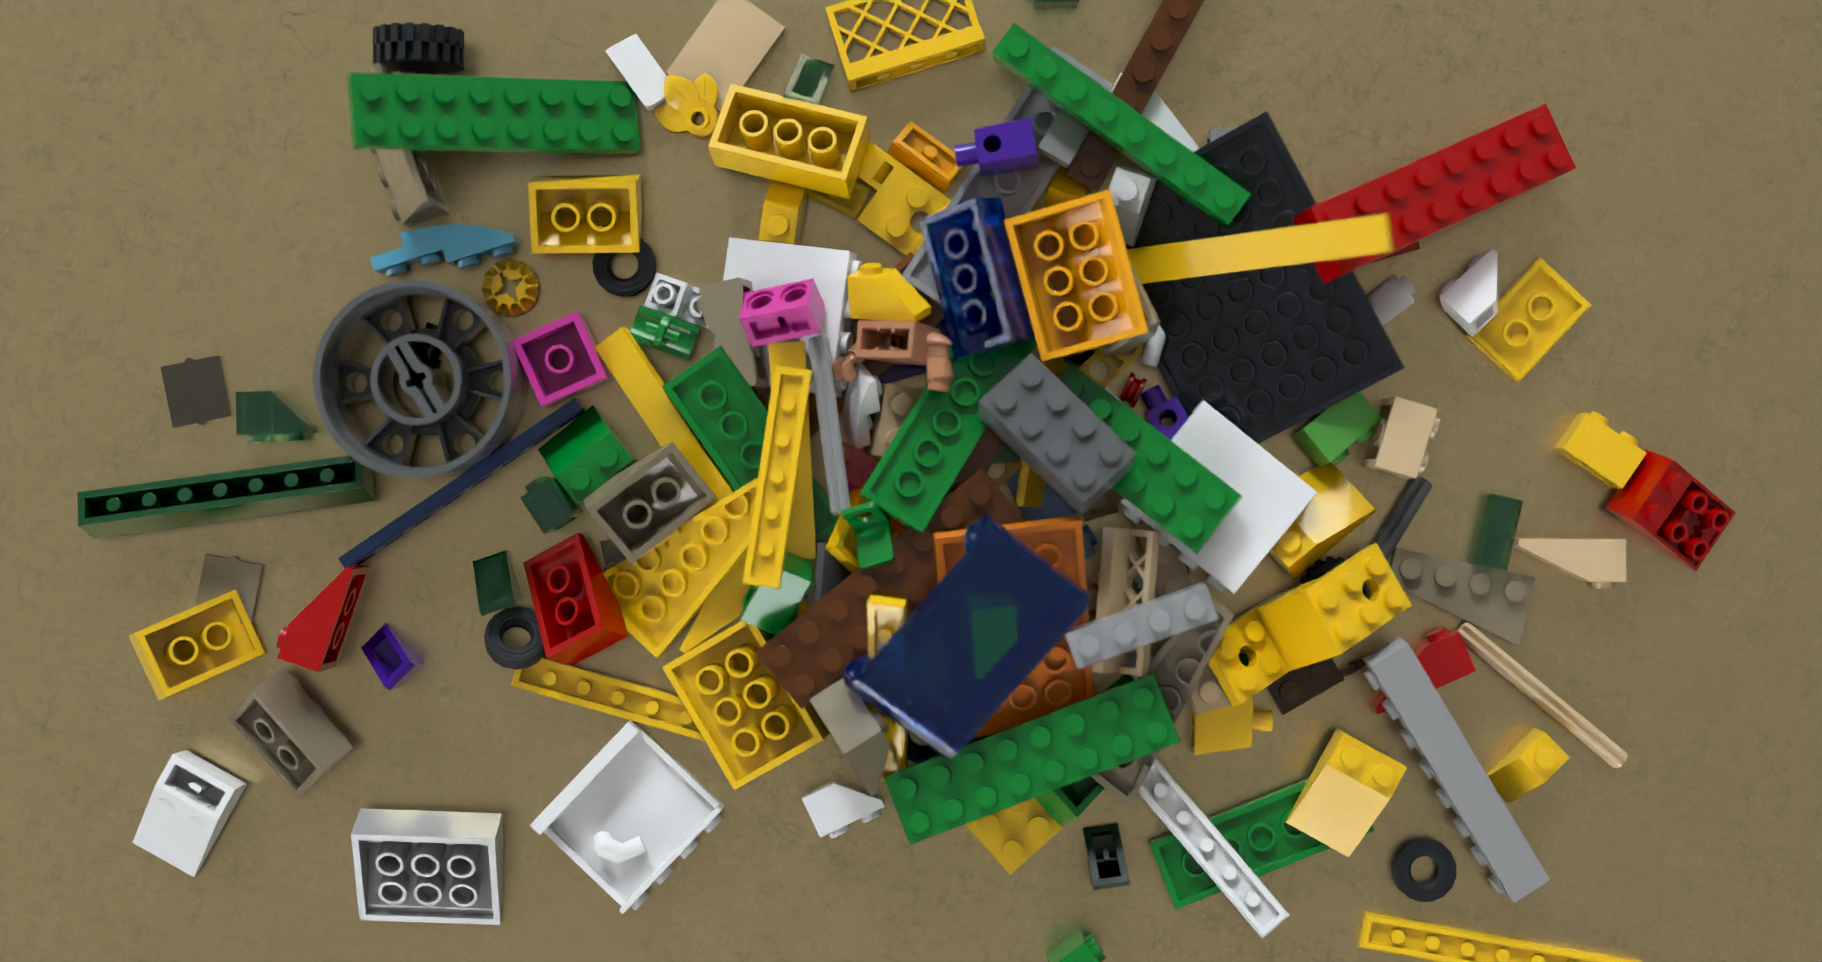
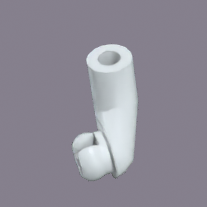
M1160 325L1156 334L1145 341L1140 361L1155 367L1158 366L1166 339Z
M601 831L596 833L592 840L594 852L599 857L614 863H622L647 852L641 836L620 843L612 839L609 832Z

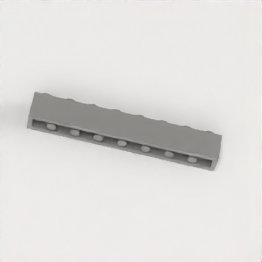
M1397 637L1363 658L1368 668L1364 672L1366 679L1375 691L1381 689L1386 697V700L1382 702L1383 707L1393 721L1398 718L1404 729L1400 731V735L1410 750L1414 748L1418 750L1422 759L1417 761L1420 768L1429 780L1433 777L1435 778L1440 787L1435 790L1438 798L1446 809L1452 807L1458 816L1453 819V822L1464 838L1470 836L1475 845L1470 850L1481 867L1487 865L1493 875L1489 876L1488 880L1497 894L1501 896L1505 893L1515 903L1551 881L1410 645L1401 637Z

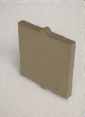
M205 554L195 606L236 589L253 624L264 565L239 560L238 556L227 558Z

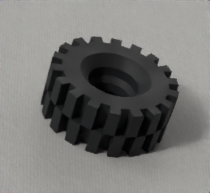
M405 22V24L391 23V25L381 24L380 26H375L373 29V64L379 62L391 72L400 71L407 74H449L451 72H460V70H464V32L455 27H444V25L440 24L430 25V23L414 24L413 22Z

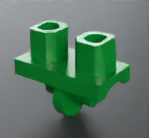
M639 305L630 333L636 342L689 361L701 328Z

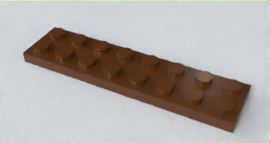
M980 468L942 499L921 534L907 527L892 540L895 555L893 562L868 569H862L859 566L756 650L755 653L802 709L810 703L809 699L831 686L868 655L867 602L870 595L907 600V623L939 597L933 533L1026 521L983 468Z

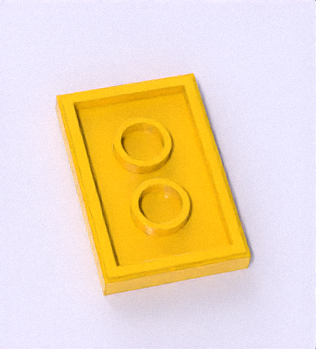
M1538 257L1499 298L1498 314L1474 336L1468 333L1465 336L1515 383H1520L1592 305L1541 257Z

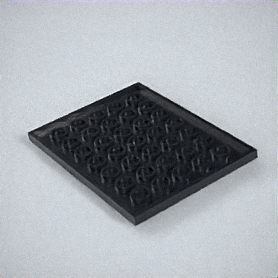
M1266 111L1194 151L1196 155L1251 194L1246 204L1227 229L1157 180L1135 245H1125L1126 249L1293 227L1296 226L1293 217L1316 205L1317 202L1269 112ZM1308 262L1141 284L1160 320L1159 325L1166 336L1157 367L1173 397L1178 398L1188 417L1191 416L1192 411L1204 400L1257 444L1405 368L1354 271L1323 284L1314 263Z

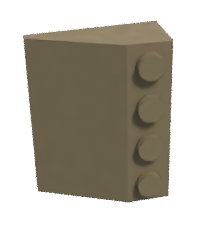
M379 62L371 65L366 72L394 74ZM370 149L373 154L378 153L382 167L378 168V174L385 188L390 187L394 200L389 203L396 221L401 220L402 224L413 227L450 214L428 150Z

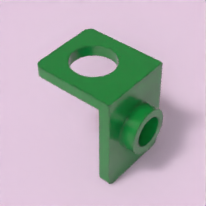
M868 502L841 511L842 517L854 528L858 562L862 569H868L895 560L889 516L876 502ZM860 513H873L868 517H855Z

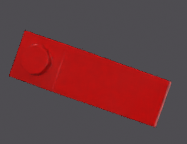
M1446 627L1436 629L1426 635L1428 640L1418 644L1413 650L1435 689L1476 672L1458 631H1447ZM1381 690L1369 703L1371 711L1376 714L1386 711L1382 705L1386 697Z

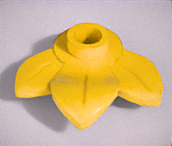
M707 72L701 74L694 83L682 76L668 75L664 82V96L668 104L659 107L654 112L658 122L667 130L676 133L688 130L695 136L711 134L719 118L715 108L719 97V90L714 79ZM698 112H701L705 118L702 125H698L695 121V115Z

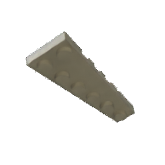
M1212 596L1211 599L1218 620L1170 636L1149 662L1148 674L1154 673L1174 724L1234 617L1232 611ZM1160 750L1090 777L1126 805L1130 806Z

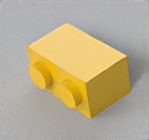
M1594 411L1591 414L1588 412L1578 413L1554 449L1609 487L1623 488L1646 455V452L1638 447L1640 442L1632 435L1623 431L1618 434L1608 427L1611 422L1601 414Z

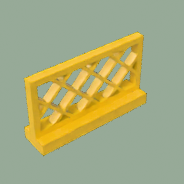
M847 0L825 7L850 91H858L986 51L985 37L979 25L972 0H963L965 6L959 4L960 0H937L949 6L941 22L925 14L932 0H925L919 11L904 4V0ZM884 1L893 6L886 21L869 14L874 3ZM899 9L915 16L908 32L891 25ZM954 10H958L968 15L971 26L957 30L948 26L947 23ZM850 11L860 17L850 32L838 26L835 15ZM865 19L882 27L873 43L857 35ZM921 20L938 28L933 38L922 40L913 36ZM887 30L904 38L898 49L889 51L879 46ZM841 35L848 38L845 44L843 43ZM853 41L870 48L865 59L853 63L849 62L847 51ZM875 51L880 53L879 55L873 56Z

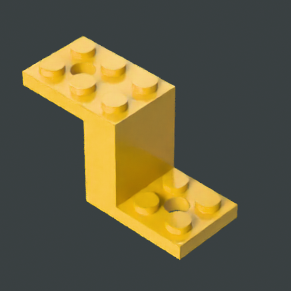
M1376 542L1365 547L1322 577L1274 594L1230 622L1208 664L1231 705L1235 707L1243 704L1289 671L1343 654L1412 606ZM1363 583L1370 589V600L1362 592ZM1240 649L1244 650L1248 655L1249 663L1247 667L1239 659Z

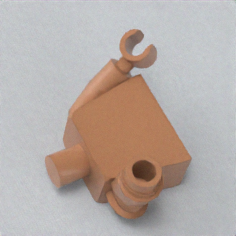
M858 321L856 343L847 351V357H842L832 362V370L836 382L843 378L846 382L857 378L854 364L860 365L865 359L897 365H926L927 389L948 392L950 383L954 378L949 359V346L953 344L946 336L940 333L939 329L916 321Z

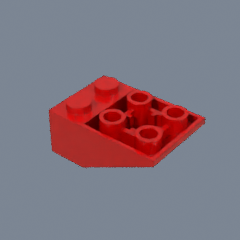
M1645 449L1646 455L1625 486L1617 489L1605 508L1643 537L1692 570L1697 571L1736 512L1676 461Z

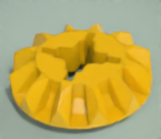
M507 259L494 263L484 273L481 289L485 302L495 312L505 316H517L525 313L534 305L539 293V283L536 274L527 264L518 260ZM502 275L512 282L523 279L515 288L517 301L508 293L497 295L505 287Z

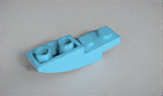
M463 224L435 225L400 233L404 247L370 257L375 272L380 274L386 273L387 277H394L408 272L406 266L419 262L421 267L441 261V255H444L446 262L452 266L458 265L459 269L469 268L479 264L478 258L492 254L493 258L504 257L513 253L512 247L521 244L519 238L515 235L493 228Z

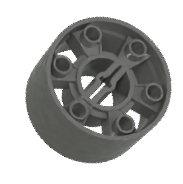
M401 280L385 283L371 288L351 300L340 310L327 327L316 353L313 371L316 405L326 429L335 442L362 465L387 475L407 478H442L460 475L506 445L522 420L528 399L529 379L512 342L517 337L508 323L497 312L470 295L439 283L424 280ZM424 296L445 298L437 329L426 328L416 330L407 300ZM470 311L474 319L473 324L469 329L461 330L458 326V317L461 313ZM399 312L402 317V324L399 329L391 331L388 328L387 319L392 313ZM487 325L497 342L502 359L479 365L475 354L467 344ZM367 326L386 344L376 356L372 367L349 362L354 346ZM435 345L450 360L455 377L452 395L446 387L447 381L444 373L434 367L422 346ZM395 369L400 375L401 388L407 394L412 395L424 418L412 416L399 404L393 389ZM500 372H504V388L502 392L497 391L494 387V378ZM362 373L367 379V386L363 392L357 393L353 389L352 383L355 376ZM480 396L501 401L498 413L485 435L468 420L475 410ZM374 398L388 418L366 439L359 430L349 405ZM397 434L403 440V449L395 455L390 451L388 443L390 438ZM417 434L426 436L439 435L446 459L445 464L432 467L409 466ZM470 434L474 438L475 446L465 454L460 450L459 440L463 435Z

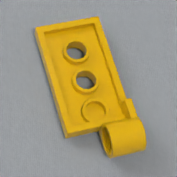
M871 142L868 143L857 180L876 192L856 221L904 256H907L910 252L915 255L951 200ZM923 212L928 216L930 224L925 232L918 233L912 229L910 220L914 213Z

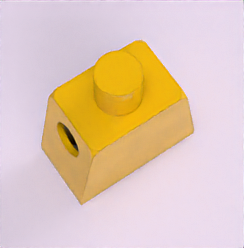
M1253 697L1241 705L1235 707L1228 705L1195 716L1192 707L1190 751L1193 754L1200 755L1252 747V731L1272 732L1273 711L1253 710Z

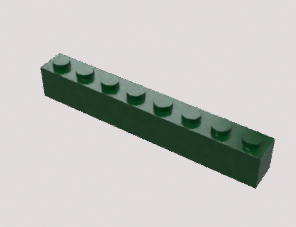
M349 455L78 492V527L93 539L372 502L375 501L373 469L362 465Z

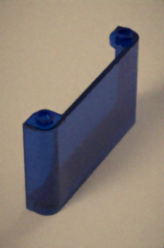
M987 513L980 521H974L967 528L964 534L966 553L872 659L867 655L862 656L860 659L855 657L844 670L843 679L845 686L945 759H951L960 752L1082 616L1089 603V596L1084 588Z

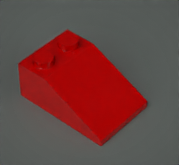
M576 533L523 562L546 658L574 665L628 637L620 604L583 534Z
M366 565L346 567L289 623L288 628L284 627L279 634L276 647L280 649L277 658L316 672L336 667L370 567Z

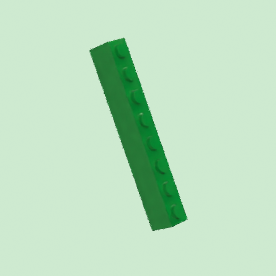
M1016 23L1011 25L992 51L993 60L1223 228L1227 229L1248 201L1251 195L1248 191Z

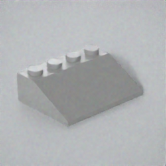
M360 808L351 832L360 920L501 925L504 864L502 813Z

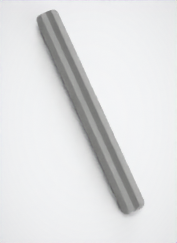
M818 335L810 337L808 340L830 509L833 515H841L842 510L851 508L829 341L827 336Z

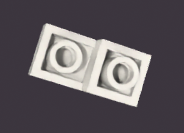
M656 272L644 306L709 329L698 310L699 288Z
M863 364L855 367L857 378L849 381L843 409L844 432L858 449L871 445L869 430L873 429V422L870 414L880 411L879 396L882 395V386L878 377L871 375Z

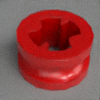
M1131 372L1119 399L1122 402L1128 401L1130 407L1134 408L1146 385L1147 379L1138 380L1135 377V373Z

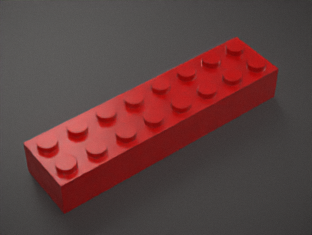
M1545 103L1318 203L1293 217L1296 226L1389 213L1394 251L1313 262L1323 284L1548 183L1576 169V166Z

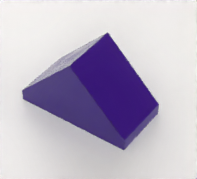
M387 623L361 647L384 687L389 691L400 687L426 662Z

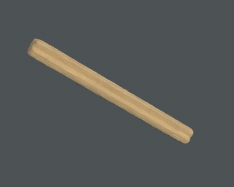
M1464 622L1457 629L1464 644L1609 765L1618 769L1626 762L1628 754L1473 625Z

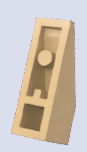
M1510 538L1511 546L1581 581L1592 582V588L1615 589V582H1626V539Z

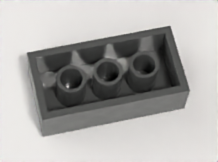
M1032 353L979 401L978 417L1080 516L1133 468L1136 453Z

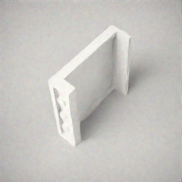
M729 237L723 281L742 278L751 281L752 289L756 291L814 279L825 304L821 332L819 334L780 341H805L807 370H812L808 340L813 336H827L831 363L836 359L847 357L846 353L853 346L854 342L853 334L850 333L852 319H850L847 276L860 269V266L863 264L861 255L846 250ZM716 337L714 340L713 351L719 346H721ZM766 344L762 345L768 385L771 387L769 346ZM833 373L836 397H841L842 390L846 389L848 382L844 378L836 382ZM813 375L810 393H815Z
M1203 400L1192 411L1191 416L1177 431L1171 441L1236 490L1243 498L1198 554L1194 553L1126 498L1122 497L1119 502L1125 506L1121 512L1136 525H1139L1143 520L1153 528V531H1160L1159 543L1165 548L1171 543L1179 549L1181 553L1177 558L1193 571L1200 566L1210 574L1206 581L1223 594L1228 589L1235 594L1316 495L1317 491Z
M630 720L530 826L539 835L544 832L622 906L619 911L623 914L629 907L636 911L650 896L645 890L654 881L660 885L674 871L670 864L679 855L685 859L697 847L699 843L694 839L703 829L709 834L720 823L723 817L719 813L724 805L637 722ZM601 831L609 832L612 839L620 843L641 836L647 852L622 863H614L599 857L594 852L592 840L594 835Z

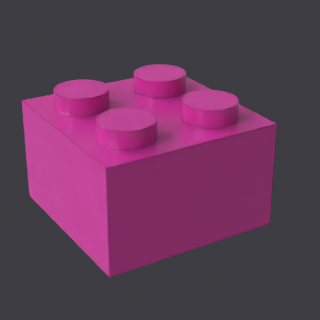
M577 311L512 340L541 407L549 408L612 379L605 362L595 349L597 344L583 314Z

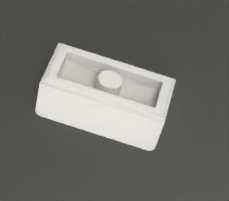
M637 34L624 39L605 51L649 112L665 101L664 82L667 76Z

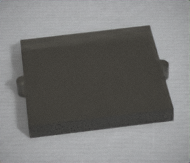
M220 356L197 360L187 358L183 363L160 367L173 428L196 423L204 426L207 424V421L232 416Z

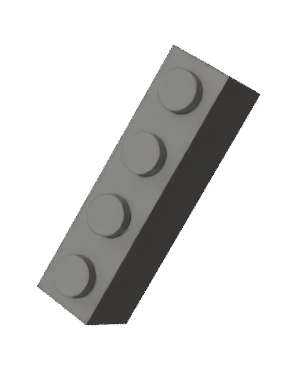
M1200 582L1073 627L1064 632L1076 666L1079 669L1218 620V616L1207 585Z

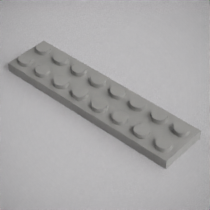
M1056 46L1052 47L1051 50L1108 91L1111 89L1113 84ZM1027 85L1003 123L1032 118L1037 150L1060 108ZM990 148L987 152L994 153L999 149ZM1038 151V169L983 176L980 175L979 164H975L902 276L919 294L957 319H960L1010 243L1004 220L1030 213L1060 167V164Z

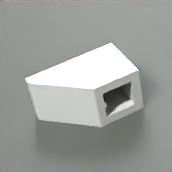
M1493 248L1487 254H1480L1474 258L1468 266V271L1459 279L1453 278L1443 287L1439 296L1442 310L1471 336H1474L1499 312L1500 265L1498 252Z
M836 779L803 794L802 801L820 838L829 834L831 839L840 836L850 830L848 824L858 819H861L862 823L871 821L882 814L880 809L885 807V800L882 795L874 794L871 796L868 790Z

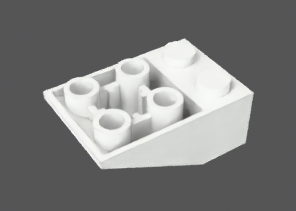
M186 749L172 754L153 789L132 843L185 873L196 877L247 783Z

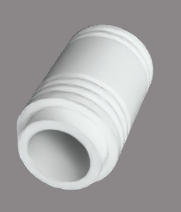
M1392 275L1367 294L1383 327L1415 303L1413 295L1416 293V290L1405 276L1399 279Z

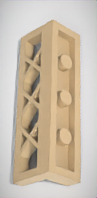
M1103 527L1096 619L1155 599L1160 531ZM1136 537L1147 538L1146 553L1141 559L1135 552ZM1139 573L1144 581L1143 590L1137 595L1132 588L1133 578ZM1151 643L1135 649L1137 651L1136 667L1126 666L1127 652L1092 664L1091 672L1121 673L1145 677L1149 672Z

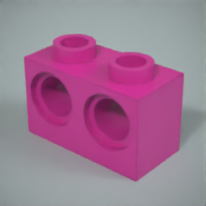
M812 278L746 292L739 320L751 346L756 347L819 334L821 332L825 304Z

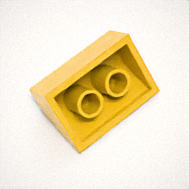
M641 175L534 176L528 182L532 254L640 252L642 223Z

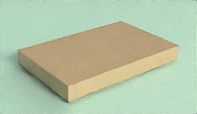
M717 0L668 68L666 74L682 76L694 83L701 74L707 72L717 84L719 97L715 108L721 112L730 84L745 87L786 28L748 0Z

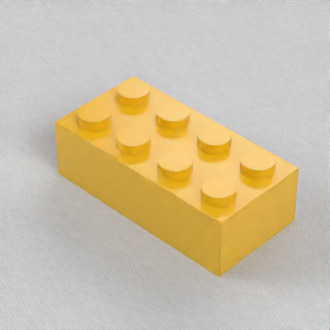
M730 84L708 147L715 166L850 199L871 138V133L866 116Z

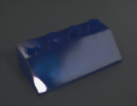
M975 197L919 220L949 339L953 344L951 347L955 359L1008 348L1035 338L1004 220H1006L1001 198Z

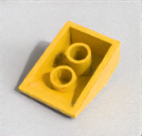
M1331 462L1321 467L1316 466L1299 476L1317 493L1269 551L1293 580L1376 512V509Z
M236 589L129 636L158 701L265 654Z
M1336 728L1290 812L1286 823L1350 857L1391 799L1407 767Z

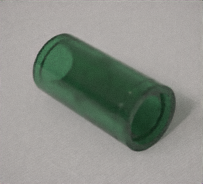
M1488 493L1471 563L1507 571L1523 501Z

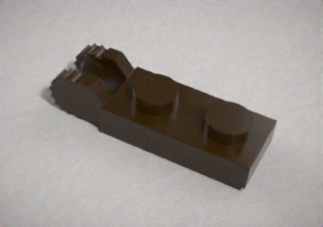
M1364 656L1352 659L1339 669L1334 660L1329 658L1289 671L1267 686L1266 689L1280 713L1284 715L1344 680L1343 677L1351 675L1366 665L1363 661Z

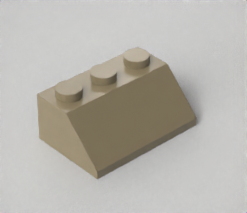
M284 668L254 688L229 718L298 798L339 764L354 748L349 743L346 734L334 726L325 715L323 708L318 703L312 701L302 689L300 682Z

